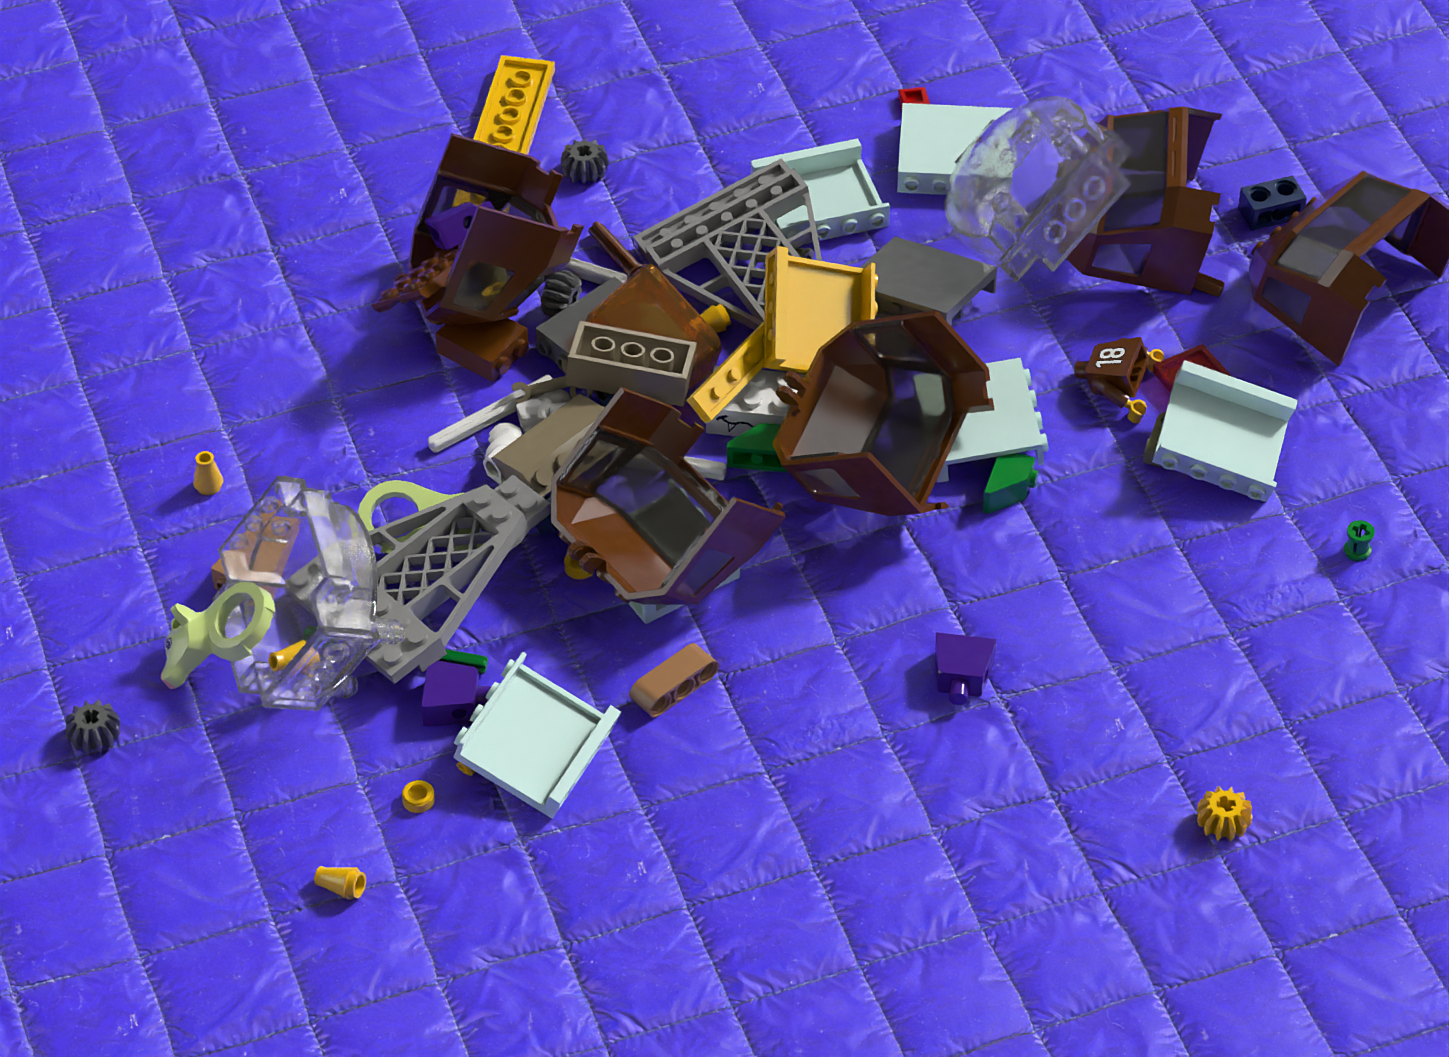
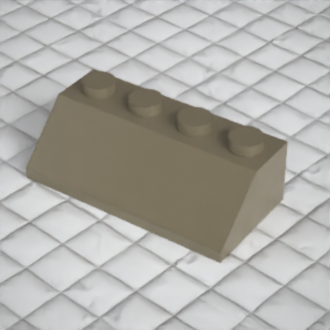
M580 321L568 355L565 385L606 392L608 394H616L619 388L623 387L663 403L683 407L689 388L697 343Z
M578 394L492 456L491 459L506 480L514 475L543 497L551 491V479L605 407L582 394ZM599 438L596 439L566 479L614 445V443Z

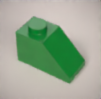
M760 423L727 443V467L787 472L782 466L772 444L781 424Z
M1019 453L997 456L984 491L983 513L990 514L1027 498L1029 489L1036 487L1039 471L1034 470L1035 457Z

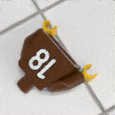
M1141 337L1121 338L1094 346L1089 361H1077L1075 363L1074 373L1077 379H1087L1094 394L1108 399L1121 409L1123 407L1129 410L1127 414L1128 419L1133 423H1140L1142 415H1145L1147 410L1146 403L1143 400L1131 401L1129 398H1135L1146 367L1153 373L1161 372L1165 356L1159 349L1149 352L1148 348L1144 346Z

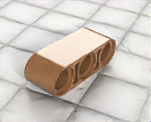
M691 643L639 678L631 687L629 697L651 717H658L709 682L717 673L719 663L699 645Z

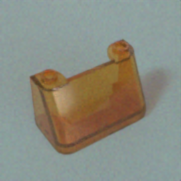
M646 264L638 269L587 315L585 321L696 342L697 347L689 388L713 373L714 366H716L722 350V344L716 332L658 268L652 264Z

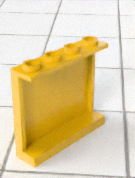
M777 246L766 255L763 368L781 371L789 370L806 374L818 349L851 322L875 319L878 305L875 301V289L878 284V276L875 274V263L871 262L865 268H858L788 255V248ZM877 331L866 332L875 342L877 341Z

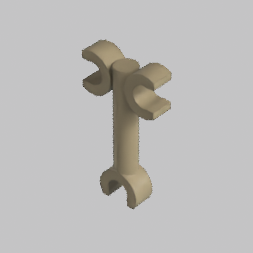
M566 359L562 360V370L565 374L567 373ZM566 376L529 386L524 382H516L511 385L512 391L523 390L525 392L523 398L516 400L517 405L530 400L533 396L570 387V385H565ZM571 386V399L577 396L576 390L579 389L578 387ZM585 389L588 398L592 397L593 390Z

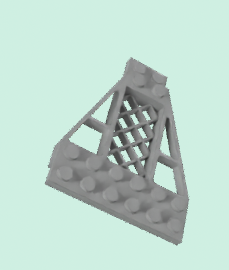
M782 158L633 236L636 246L663 281L709 306L722 304L729 317L753 330L764 321L765 269L755 268L757 261H766L768 253L761 252L762 246L787 247L788 255L800 257L795 249L813 241L816 260L822 261L808 185L794 168L790 170ZM805 205L807 207L810 228L786 239L773 221ZM757 229H761L759 235L749 234ZM732 242H736L734 249L724 248ZM743 243L754 244V251L741 250ZM723 257L731 258L729 264L724 260ZM702 258H709L721 275L701 286H697L675 273ZM738 259L750 260L748 267L736 266V262ZM737 275H739V276H745V277H744V280H743V283L741 282V280L738 278ZM751 278H763V285L750 284ZM726 286L731 287L752 315L712 293ZM751 294L759 295L757 301Z
M512 475L494 490L486 484L333 545L286 580L283 585L291 596L395 684L414 668H418L423 673L427 670L428 666L447 654L445 646L507 553L523 541L531 528L551 514V504L516 476ZM424 526L404 542H398L394 539L396 536ZM472 528L469 534H458L459 529ZM481 528V529H483L485 532L479 533V529ZM381 542L386 543L393 549V551L366 571H360L345 558ZM479 543H485V544H483L481 547H479L478 549H476V548H477V544H479ZM469 544L468 550L455 551L456 545ZM448 546L447 552L434 553L435 547ZM453 562H460L454 568H452ZM445 563L444 569L431 570L432 564ZM413 565H424L423 570L410 571ZM430 580H437L429 586ZM421 581L420 587L407 588L408 582ZM471 582L465 593L459 592L460 589ZM400 583L399 589L386 590L387 584ZM450 597L453 598L457 605L438 632H433L420 621ZM405 599H412L410 602L404 605Z

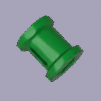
M1362 520L1351 522L1346 532L1349 539L1345 542L1343 550L1347 558L1353 561L1366 560L1370 557L1372 551L1370 542L1375 535L1374 527Z

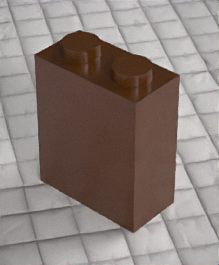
M509 318L493 322L456 326L445 324L435 333L438 354L491 382L496 380L501 374L504 375L509 370L511 364L517 358L523 357L529 348L527 327Z

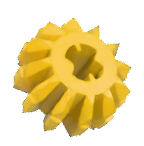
M1217 786L1214 792L1206 790L1203 799H1200L1197 805L1198 826L1204 827L1205 836L1215 834L1217 842L1221 837H1227L1230 842L1235 838V835L1243 837L1244 833H1246V828H1249L1252 823L1251 801L1245 800L1244 792L1235 794L1232 786L1227 791H1223L1219 786Z

